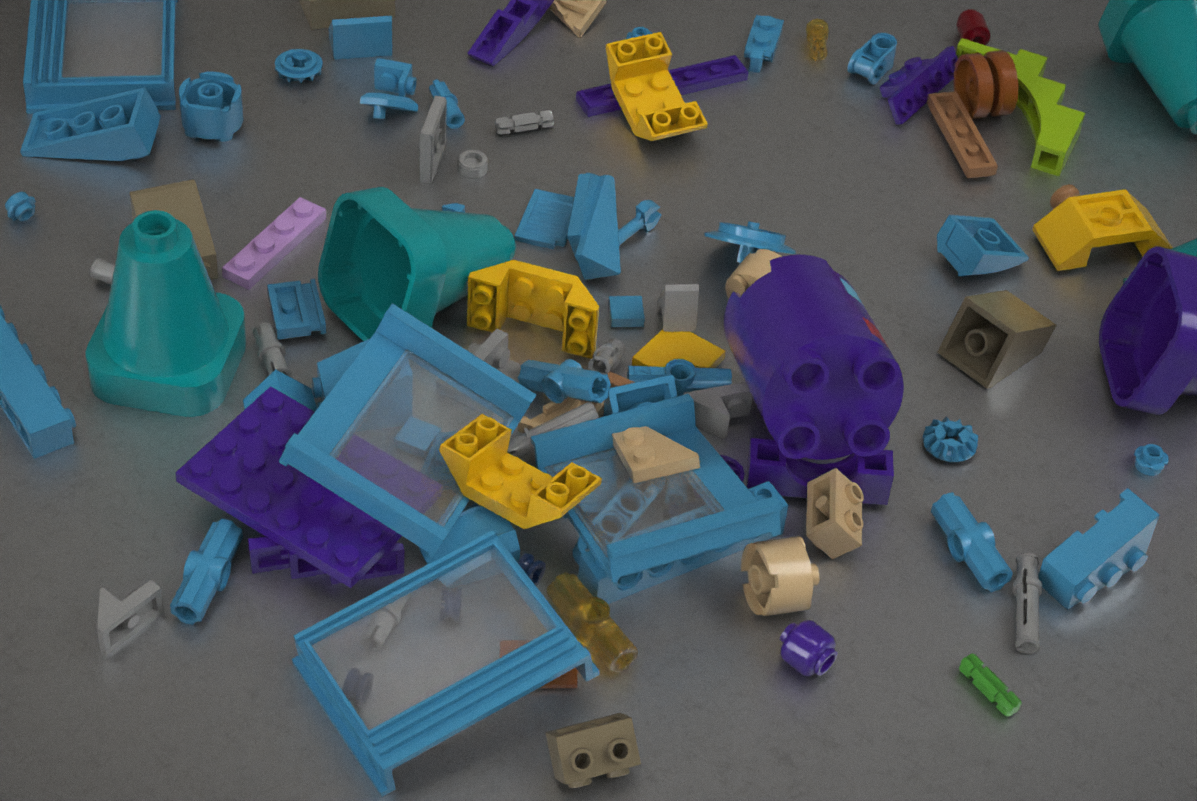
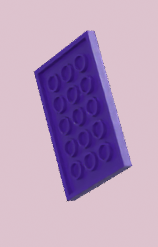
M270 386L175 472L176 482L349 588H352L402 535L288 464L285 467L279 463L289 439L294 433L297 435L300 433L315 412ZM356 435L351 438L336 459L422 514L442 496V485Z

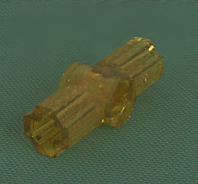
M565 572L556 576L555 580L547 587V595L574 627L576 639L581 645L590 647L609 671L619 673L629 668L630 664L638 656V649L610 617L608 603L601 598L593 597L575 574Z

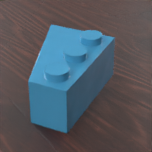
M1127 488L1119 495L1120 503L1109 513L1103 509L1094 516V519L1098 522L1088 531L1081 534L1077 530L1043 559L1039 572L1042 588L1067 610L1080 602L1082 604L1088 602L1097 591L1105 586L1108 588L1112 587L1119 581L1122 575L1130 570L1135 572L1145 564L1148 558L1146 552L1160 515L1130 489Z

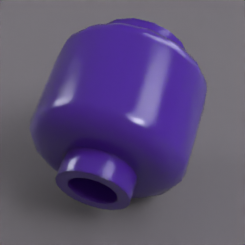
M804 620L799 624L791 623L780 636V641L783 642L780 651L782 659L803 676L823 675L837 658L835 638L812 620Z

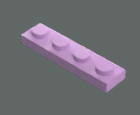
M299 197L222 267V277L250 290L326 219V209Z

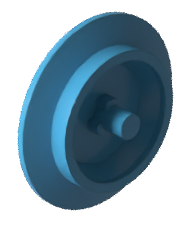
M748 221L747 226L720 222L718 231L704 232L706 237L739 244L737 262L740 263L749 253H756L758 248L796 254V250L784 244L786 235L759 229L760 223Z

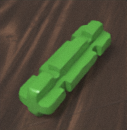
M971 653L961 660L959 670L968 679H974L972 683L992 704L998 703L996 708L1005 717H1010L1017 713L1022 704L1021 700L1012 691L1007 692L1008 687L988 666L982 667L985 663L976 654Z

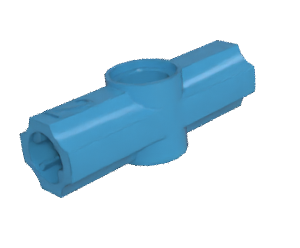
M528 359L521 365L520 374L517 377L522 386L532 391L544 393L555 403H562L568 397L602 403L608 398V391L611 386L607 374L583 369L579 363L572 359H566L560 365Z
M684 359L669 361L666 367L628 366L627 379L633 382L673 375L677 396H681L686 392L732 384L731 369L695 368L691 362Z
M953 492L942 495L938 501L932 504L931 513L947 535L948 548L952 557L958 562L965 561L983 589H988L989 592L998 591L1011 581L1013 572L995 548L996 543L993 531L986 522L978 523L959 496H955Z
M221 518L220 521L213 522L199 550H193L188 555L183 571V581L170 604L171 614L175 615L181 622L193 625L197 621H202L216 591L222 592L225 589L230 576L231 561L243 539V530L238 528L233 521Z

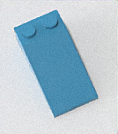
M146 87L36 112L31 119L20 153L23 157L107 161L140 159L150 155L161 115Z

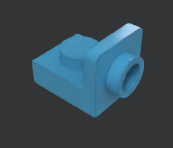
M377 58L374 64L375 89L395 92L399 96L406 98L409 95H414L417 79L412 77V64Z

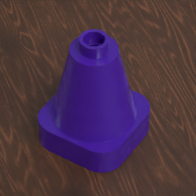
M1159 246L1149 249L1108 305L1100 325L1099 348L1112 398L1118 406L1153 415H1162L1171 408L1180 395H1197L1196 256Z

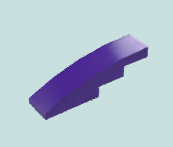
M510 0L503 11L497 9L468 51V56L493 67L527 36L554 0Z
M267 537L248 539L252 574L288 568L291 579L326 574ZM395 542L360 580L403 574V543ZM329 575L331 585L341 583Z

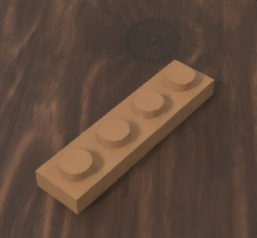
M952 91L928 94L927 105L966 177L979 178L996 175L998 165L958 93Z

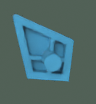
M370 92L360 98V104L374 107L373 118L385 119L386 108L418 112V104L411 98Z

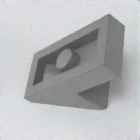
M672 284L664 286L657 300V312L662 314L663 330L665 332L695 331L699 284Z
M746 382L684 393L689 394L694 399L696 427L717 437L727 438L730 418L750 415L752 394Z
M149 580L139 589L131 591L123 601H120L104 587H100L97 631L101 653L107 656L164 612L160 586Z

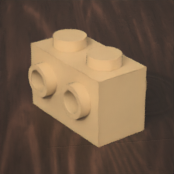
M837 468L807 482L806 537L812 541L816 548L821 549L831 559H835L862 546L863 492L855 482H851Z

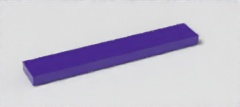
M736 55L668 70L681 95L746 81L749 71ZM611 84L576 91V101L587 117L621 110L612 91Z

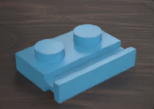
M310 279V283L301 284L300 281L267 284V294L278 340L310 336L312 331H321V334L326 333V322L315 279Z

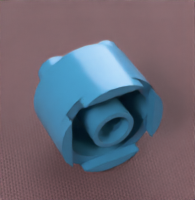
M221 72L199 73L200 78L191 81L189 77L184 80L179 88L181 122L186 136L190 138L216 139L220 142L230 141L233 138V134L243 124L242 89L240 84L237 85L234 83L233 77Z

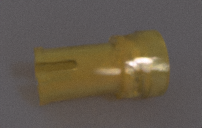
M813 19L806 25V35L810 49L809 56L815 61H818L817 53H820V61L824 60L828 55L829 25L822 19Z

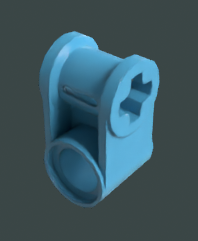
M888 33L873 35L866 44L856 50L851 56L847 67L848 73H857L867 78L869 83L873 85L878 83L881 77L891 70L894 65L897 46L896 38Z

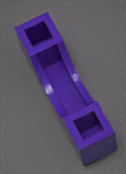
M751 438L746 466V487L750 489L770 481L781 496L807 498V482L837 468L851 482H855L861 488L864 496L862 503L888 505L894 478L893 450H882L880 453L870 457L851 454L837 462L819 464L803 459H790L780 452L775 440Z

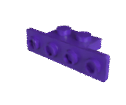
M953 46L946 47L934 59L921 60L920 57H914L905 61L904 66L890 74L889 79L879 87L882 97H889L888 103L896 125H902L925 105L928 94L938 93L954 79V70L958 57Z

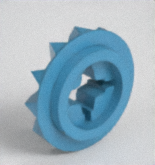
M306 49L285 51L275 60V71L278 72L279 78H287L289 83L293 81L302 83L303 80L313 81L314 76L321 75L323 68L321 57L315 52Z
M946 416L942 422L933 419L930 426L925 427L923 444L927 451L938 459L948 462H961L968 460L976 453L979 435L973 433L972 425L963 426L961 419L953 422ZM954 436L958 437V438H957V441H955V440H954L953 438H951V437H954Z

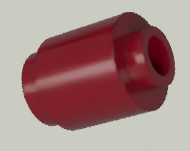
M973 9L963 11L959 15L956 24L960 37L987 45L991 35L984 16Z

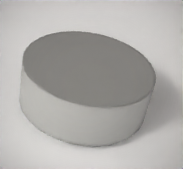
M477 150L465 151L458 156L457 170L464 177L480 178L488 172V157L483 152Z

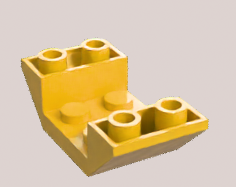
M661 32L606 44L612 91L635 136L655 141L708 127V123L696 101L684 102L668 71L672 53Z
M1126 189L1068 197L1035 223L1032 229L1057 271L1086 267L1091 249L1094 247L1134 242L1142 256L1149 249L1156 246L1167 249L1173 248L1147 208Z
M510 260L470 272L468 276L467 326L493 333L496 329L501 330L506 318L509 317L562 331L561 351L593 359L594 352L596 351L599 305L578 276L517 260Z
M484 414L478 416L440 444L439 448L463 496L522 529L561 518L601 485L602 478L573 462L552 477L522 461L520 458L507 453L512 429Z

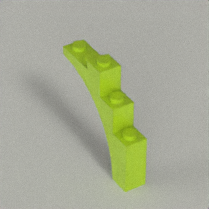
M961 38L957 45L956 55L958 58L964 54L972 53L984 55L990 51H999V49ZM1019 49L1017 55L1009 53L1014 61L1018 77V99L1016 105L1028 120L1035 138V152L1031 168L1060 177L1080 135L1085 113L1061 106L1066 84L1043 78L1048 57Z

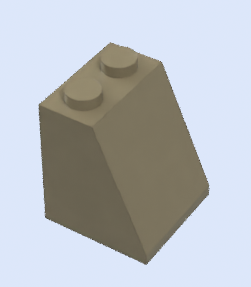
M194 179L129 192L133 221L144 212L159 210L171 214L175 219L186 224L193 235L210 280L218 279L217 255Z
M1007 290L966 296L937 353L986 389H989L1041 354L1057 325Z

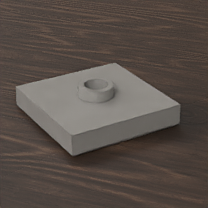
M434 97L420 132V183L431 184L433 182L446 147V97Z

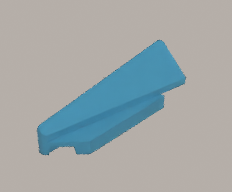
M593 173L578 175L567 238L578 261L584 280L616 276L621 273L615 179L610 175L599 176Z

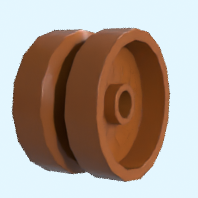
M1004 50L990 51L984 55L980 53L964 54L956 62L954 91L958 93L972 119L984 118L988 114L992 117L1012 114L1016 108L1018 99L1017 71L1013 59Z

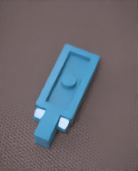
M755 16L744 52V57L750 58L748 71L760 73L763 61H773L784 20L776 19L772 16Z

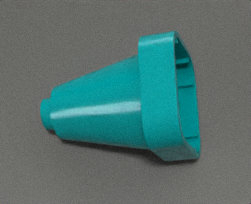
M1109 0L1098 23L1108 57L1117 63H1134L1175 124L1181 128H1190L1191 132L1197 135V0Z
M385 187L344 193L338 197L334 204L318 267L320 292L331 311L363 341L373 336L392 303L424 324L432 327L436 313L468 296V276L470 272L513 259L516 250L515 239L511 231L491 215L410 208L396 194Z
M159 210L147 211L138 215L120 235L108 305L86 348L90 388L98 399L113 405L183 417H196L208 414L217 409L225 400L246 349L244 310L242 305L233 297L215 292L188 226L167 212Z

